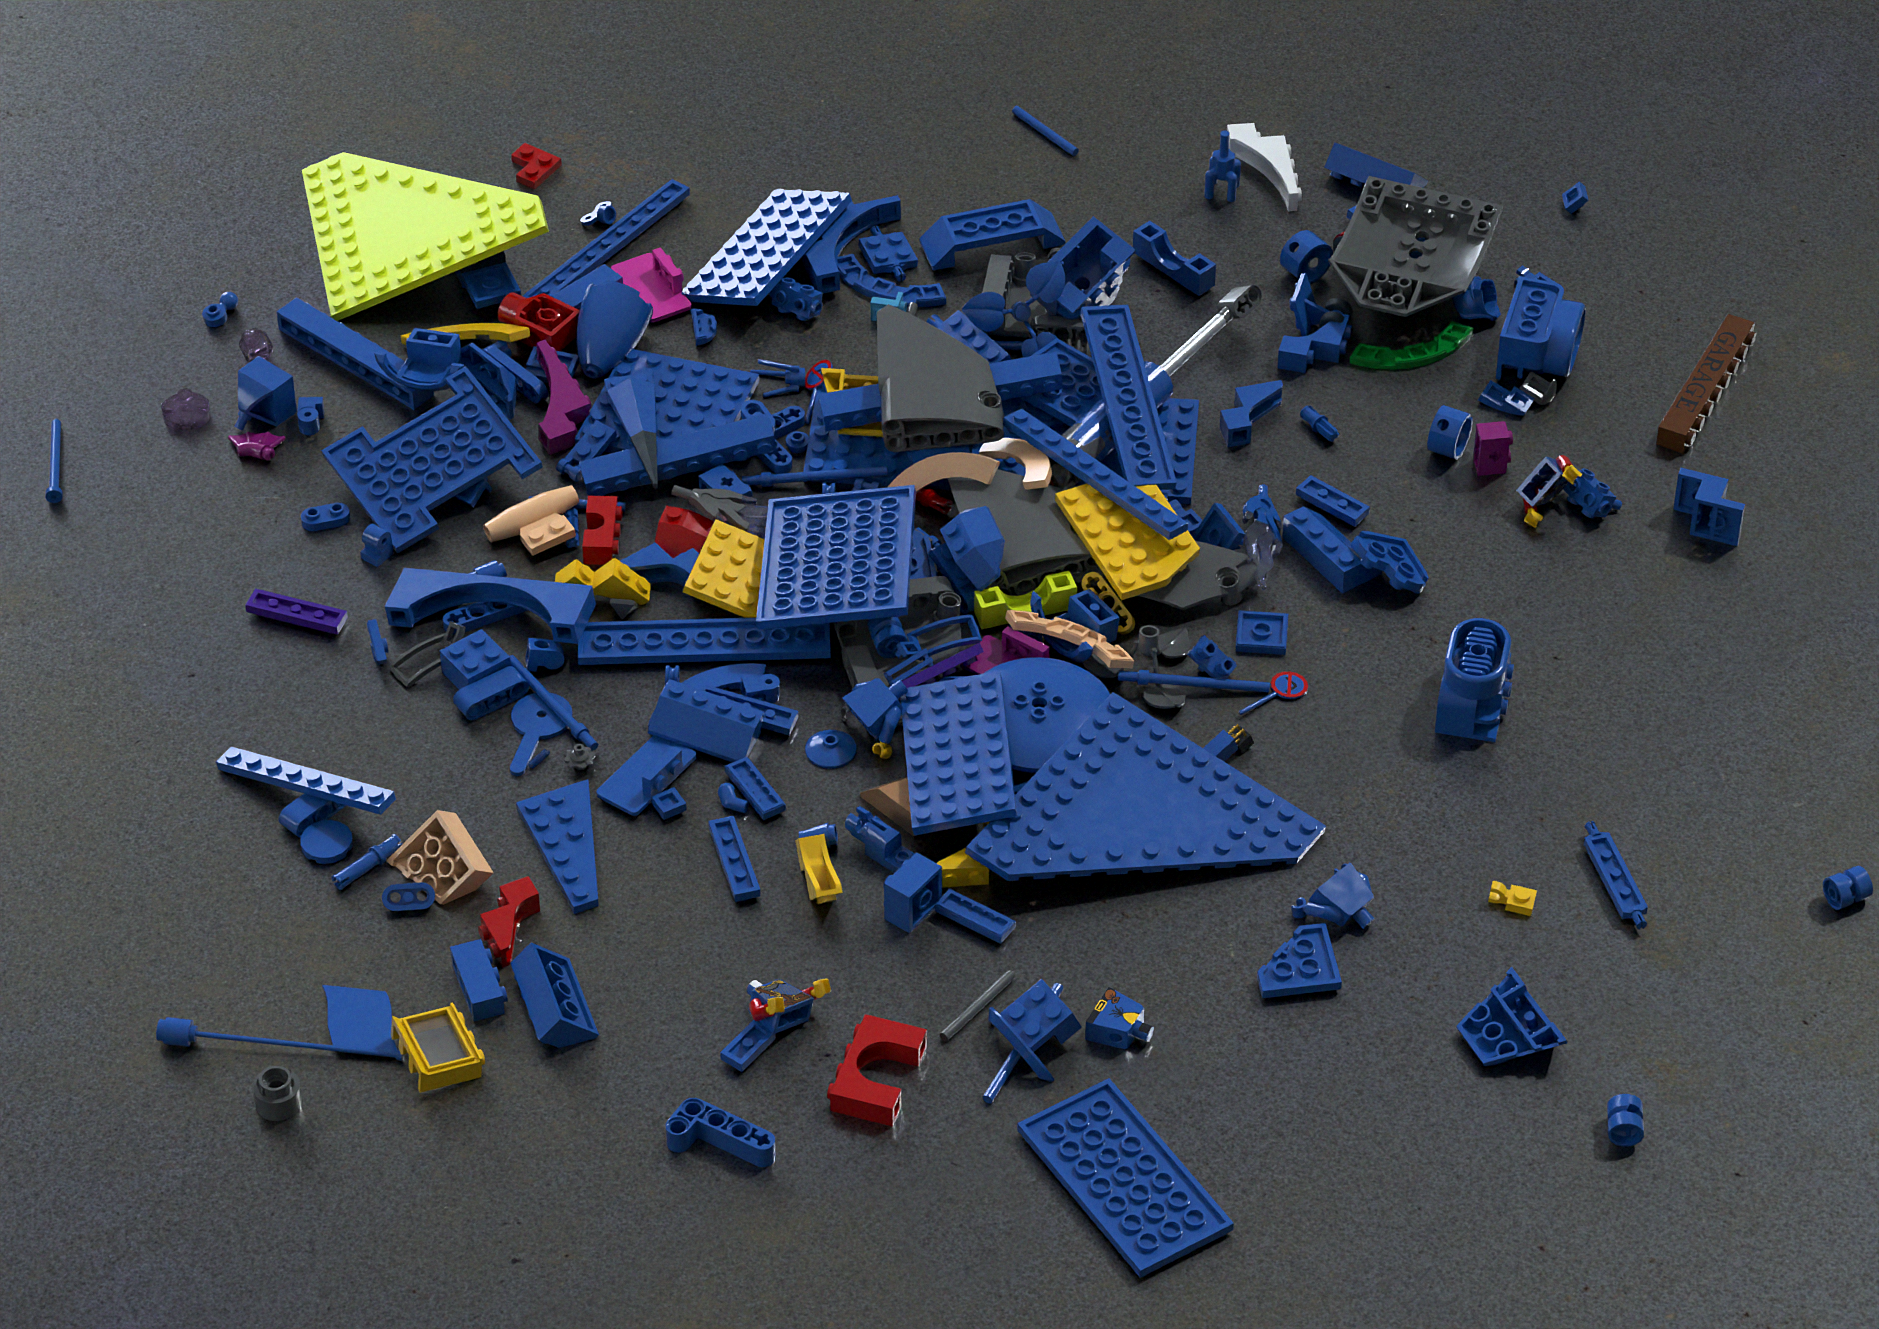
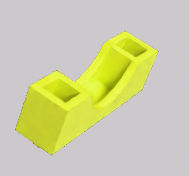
M1070 571L1046 575L1042 583L1033 590L1041 597L1044 616L1068 611L1070 596L1077 594V586ZM998 586L984 589L981 592L979 590L974 591V614L981 629L1009 624L1005 619L1007 610L1032 612L1030 602L1033 591L1020 596L1007 595Z

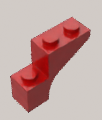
M529 876L499 886L500 898H497L499 908L480 914L481 926H478L480 937L483 941L487 940L492 958H497L502 968L509 966L512 962L518 925L526 917L540 912L539 893Z

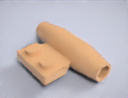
M572 485L540 493L507 508L483 525L484 532L490 542L520 535L521 542L531 555H536L576 536L574 527L562 514L577 505L579 497Z

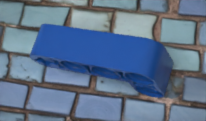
M686 1099L666 1122L667 1147L673 1152L686 1151L699 1138L759 1167L771 1166L776 1160L775 1137L771 1132L701 1099Z

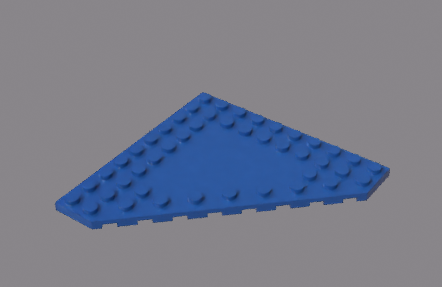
M1112 692L1015 795L1017 816L990 821L966 846L965 854L1007 881L1018 880L1019 877L1033 876L1034 879L1055 878V875L1070 874V877L1091 876L1092 873L1106 872V875L1127 874L1130 870H1142L1143 873L1163 872L1164 868H1178L1179 871L1199 870L1200 866H1214L1215 869L1236 867V864L1250 863V866L1271 865L1272 862L1286 861V864H1297L1325 832L1326 825Z

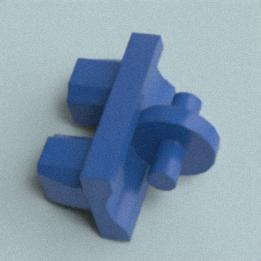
M1205 635L1200 637L1197 644L1187 654L1199 665L1198 669L1201 672L1205 671L1212 678L1227 679L1237 666L1233 659L1227 657L1218 648V645L1209 640Z

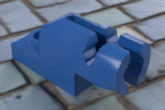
M861 806L856 808V812L859 813L858 817L852 813L847 816L845 828L853 837L865 844V855L893 873L900 869L905 860H909L915 854L902 846L900 832L884 823L877 816L873 817L871 812Z

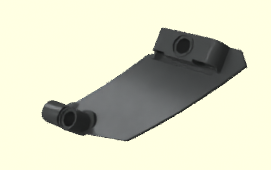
M1195 541L1200 547L1198 557L1189 562L1182 572L1178 571L1171 578V582L1167 586L1137 596L1162 602L1182 610L1221 598V601L1226 605H1235L1243 598L1242 590L1248 591L1264 581L1266 573L1254 557L1227 548ZM1101 569L1093 571L1099 573L1114 590ZM1085 575L1073 578L1075 584L1082 585V579ZM1092 579L1090 581L1091 586L1098 587V581Z

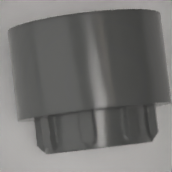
M270 1066L262 1070L254 1079L252 1085L256 1111L260 1116L271 1121H282L291 1118L300 1110L302 1106L300 1081L292 1070L283 1066Z

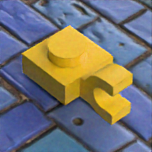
M1493 881L1488 902L1506 904V911L1531 916L1537 890L1512 884L1510 890H1508L1504 884Z

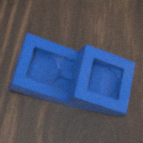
M1490 380L1478 401L1510 414L1524 416L1535 398L1515 386L1510 392Z

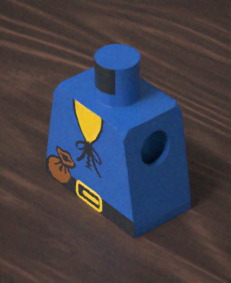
M1108 987L1086 1020L1085 1039L1127 1049L1135 1037L1148 1042L1152 1037L1154 1026L1144 1023V1007L1141 1004Z

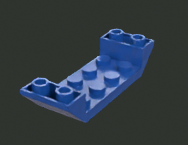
M1031 199L941 216L919 238V242L932 270L954 267L955 252L1034 236L1038 237L1043 249L1065 245L1066 243L1052 213Z

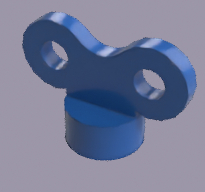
M605 201L598 204L592 213L583 216L580 221L584 226L591 225L596 221L603 224H612L616 219V210L611 202Z

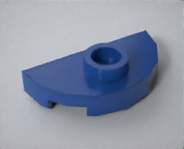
M691 309L696 346L711 341L717 332L715 317L703 313L701 309Z
M368 620L367 630L371 639L370 646L374 661L378 665L386 664L387 658L385 653H389L386 638L381 639L377 620Z

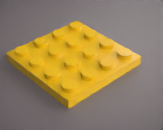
M715 519L682 592L744 618H756L765 539Z

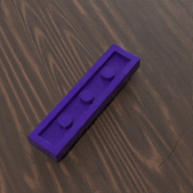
M256 588L245 604L246 612L337 635L348 619L347 611Z
M980 643L975 644L902 680L906 688L915 687L919 684L936 682L935 676L941 673L943 677L957 671L955 666L963 663L965 667L978 661L976 656L984 651Z

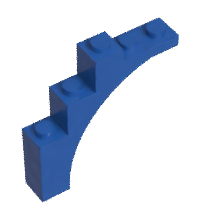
M898 195L853 204L851 201L804 253L802 264L815 290L822 293L840 290V273L835 257H839L844 247L863 231L880 223L901 219V200Z

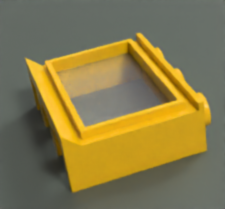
M450 1003L448 1007L400 1019L392 1016L391 1038L392 1040L399 1039L401 1055L409 1054L410 1073H419L418 1090L420 1093L481 1077L482 1065H485L483 1051L477 1049L472 1031L467 1030L463 1014L457 1011L453 1003Z

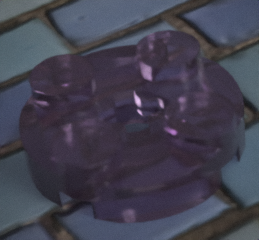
M188 388L179 390L177 394L170 396L161 404L164 423L174 430L183 431L182 427H190L191 430L203 426L210 417L209 400Z

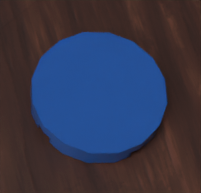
M322 820L313 823L303 831L300 837L301 851L304 856L309 860L310 858L316 860V863L320 864L335 863L344 859L347 856V852L351 851L353 847L352 832L348 826L334 820Z

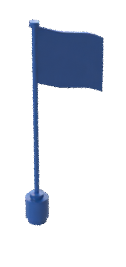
M322 985L328 1002V1030L332 1045L198 1031V1026L194 1025L193 1020L166 1017L165 1020L159 1019L156 1031L157 1041H163V1044L190 1047L192 1042H196L197 1037L395 1057L397 1061L403 1060V1055L397 1050L395 1041L391 1038L392 1010L386 991Z

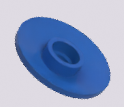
M823 730L815 733L808 739L805 753L809 761L816 766L828 769L839 768L853 760L856 755V743L845 732Z

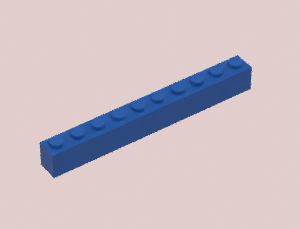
M1056 352L989 364L997 393L1000 395L1001 400L1063 389L1062 373ZM879 384L819 394L825 432L882 422Z

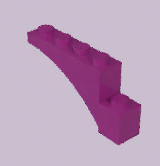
M543 340L537 342V360L544 370L551 396L546 416L543 422L538 423V439L547 453L552 455L575 446V435H577L575 425L585 421L586 417L590 415L592 405L587 395L584 396L581 392L578 381L570 376L566 364L561 363L558 359L555 348L550 347L547 341Z

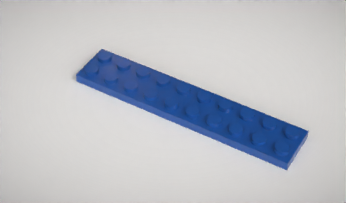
M1129 306L1081 307L1080 314L1124 479L1134 486L1156 484L1160 490L1175 489L1177 484Z
M756 618L588 622L578 642V665L831 658L829 623L758 629Z

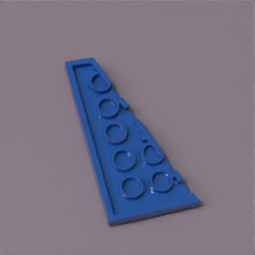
M583 780L516 802L519 815L573 913L576 914L599 906L589 780Z

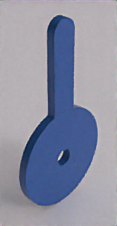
M536 693L520 699L514 705L511 712L514 728L524 737L510 765V773L514 776L523 775L539 740L556 737L568 729V726ZM550 693L573 717L569 702L557 694ZM539 714H545V715H546L545 717H542V718H541V717H538Z

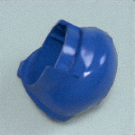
M1475 276L1465 293L1452 297L1454 307L1463 319L1483 318L1495 321L1501 315L1497 305V292L1492 279H1482L1479 276Z

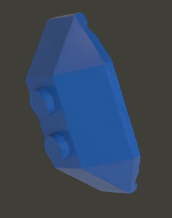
M474 343L461 348L462 358L458 364H464V367L466 366L508 419L514 418L517 399V380L514 374Z
M987 506L966 509L940 529L955 562L980 592L1000 577L1001 569L999 567L1003 557L1005 540Z

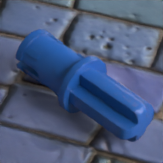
M1310 405L1305 406L1301 410L1300 417L1311 425L1314 432H1319L1331 442L1338 438L1339 433L1337 429L1328 422V418L1325 415H1320Z

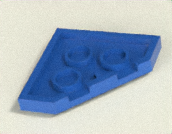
M1326 923L1299 926L1293 932V937L1287 943L1284 942L1272 955L1269 963L1266 966L1263 965L1257 971V980L1262 998L1341 989L1342 981Z

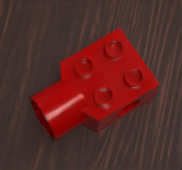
M511 292L505 296L499 306L498 319L504 324L529 328L530 336L518 341L533 348L534 346L537 347V342L546 340L550 347H554L556 351H561L577 337V323L580 310L545 293L525 298L515 292Z

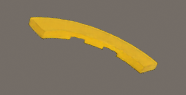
M502 323L459 324L427 329L459 334L460 340L477 339L480 335H489L490 339L511 343L530 336V330L527 327ZM411 333L400 335L402 344L406 345V340Z

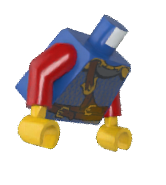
M1560 455L1553 459L1546 456L1516 490L1523 497L1525 513L1527 514L1524 522L1534 528L1537 527L1538 521L1543 519V516L1537 513V506L1552 502L1565 488L1568 481L1573 485L1574 480L1578 476H1582V473L1573 466L1568 457Z
M754 980L747 987V994L751 996L748 1008L749 1013L752 1015L753 1020L759 1021L772 1034L809 1021L813 1000L831 992L829 980H817L813 982L814 987L799 990L782 980H775L764 985Z

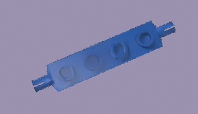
M1590 821L1587 822L1585 829L1589 835L1584 838V847L1622 919L1632 918L1637 929L1640 930L1641 927L1644 929L1647 926V922L1643 915L1647 914L1648 906L1610 833L1599 832L1594 821H1591V824Z

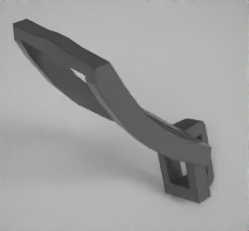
M450 621L446 633L417 644L394 660L388 668L406 687H411L429 672L441 666V660L438 659L427 665L410 679H407L397 667L431 645L441 642L445 647H448L461 640L466 629L465 626ZM454 629H457L453 642H450Z

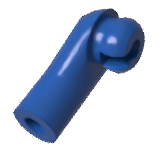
M731 783L721 784L718 789V796L722 806L746 813L749 801L736 798L735 787Z

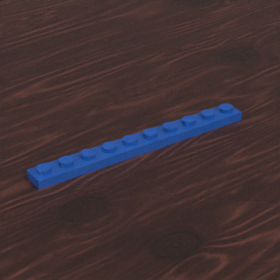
M671 179L526 292L523 297L530 298L542 293L552 296L595 270L690 195V188Z
M1020 409L1003 417V426L1168 540L1188 530V522L1025 410Z

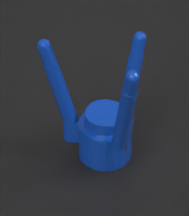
M759 359L758 364L784 369L785 371L750 370L751 373L785 377V384H790L789 387L763 393V397L787 392H799V387H805V368H799V366Z

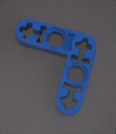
M790 406L772 414L775 419V425L780 426L774 432L777 450L767 454L756 455L776 474L789 473L792 470L791 454L776 439L804 426L805 411L799 406Z

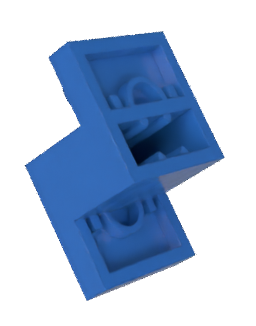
M1680 468L1673 510L1692 514L1690 535L1738 546L1745 504L1726 499L1729 479Z

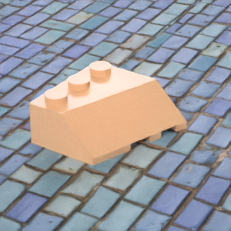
M437 810L386 860L390 865L402 871L405 877L412 879L416 883L424 882L431 885L435 891V900L443 905L477 890L494 873L457 814Z

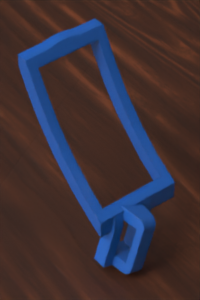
M972 615L956 616L933 622L906 634L909 642H899L896 645L898 650L895 655L898 659H908L922 650L917 636L957 623L967 622L973 637L951 641L931 648L927 653L929 657L952 648L980 643L982 639Z

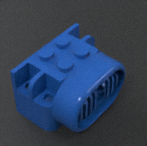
M1093 216L1048 261L1058 260L1063 266L1065 287L1062 295L1052 303H1046L1040 297L1036 301L1045 307L1050 316H1061L1067 320L1081 318V307L1110 305L1118 295L1123 274L1130 267V257L1136 250ZM1030 292V296L1034 297L1035 294Z
M1519 276L1500 334L1496 379H1501L1504 368L1518 370L1517 378L1523 379L1525 372L1530 373L1531 371L1540 375L1547 373L1568 377L1573 369L1582 338L1586 314L1585 305L1581 302L1563 299L1564 288L1558 283Z
M1473 618L1459 623L1451 632L1438 697L1435 733L1496 742L1501 714H1507L1509 700H1505V697H1510L1512 682H1509V679L1512 680L1514 664H1511V637L1501 624L1489 619Z

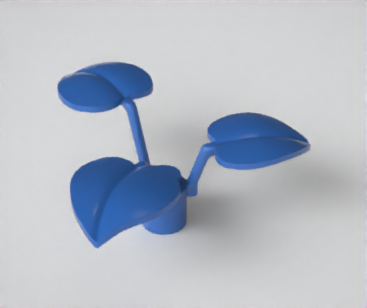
M1058 260L1041 263L1031 268L1026 276V287L1035 296L1025 303L1019 301L1014 303L1011 309L1004 310L1005 299L1003 296L996 292H984L971 298L963 306L962 312L970 319L974 326L987 332L998 329L1004 321L1003 314L1011 313L1014 319L1025 324L1032 336L1031 339H1027L1022 343L1023 358L1032 356L1057 338L1049 332H1042L1036 336L1028 319L1031 316L1029 305L1039 297L1046 303H1052L1062 295L1065 287V272L1061 262Z

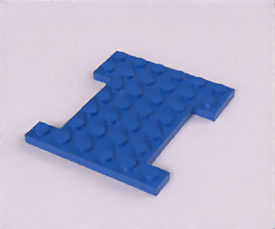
M466 366L445 378L455 396L375 442L362 426L321 450L324 458L374 524L391 533L393 549L397 554L439 529L438 523L428 511L504 466L510 464L522 480L543 468L540 459Z

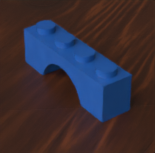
M1151 221L1133 231V248L1136 250L1134 254L1198 296L1215 286L1216 264L1200 253L1191 259L1182 257L1172 247L1166 231Z

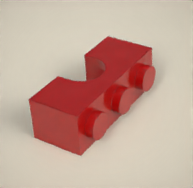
M588 496L586 508L587 529H584L582 544L583 564L605 565L614 558V555L619 554V540H616V538H620L621 524L617 522L622 521V506H618L617 496Z

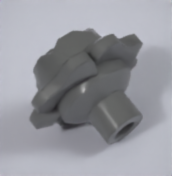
M576 744L573 749L567 750L564 762L569 763L570 768L584 770L587 766L593 765L595 753L591 752L590 747Z

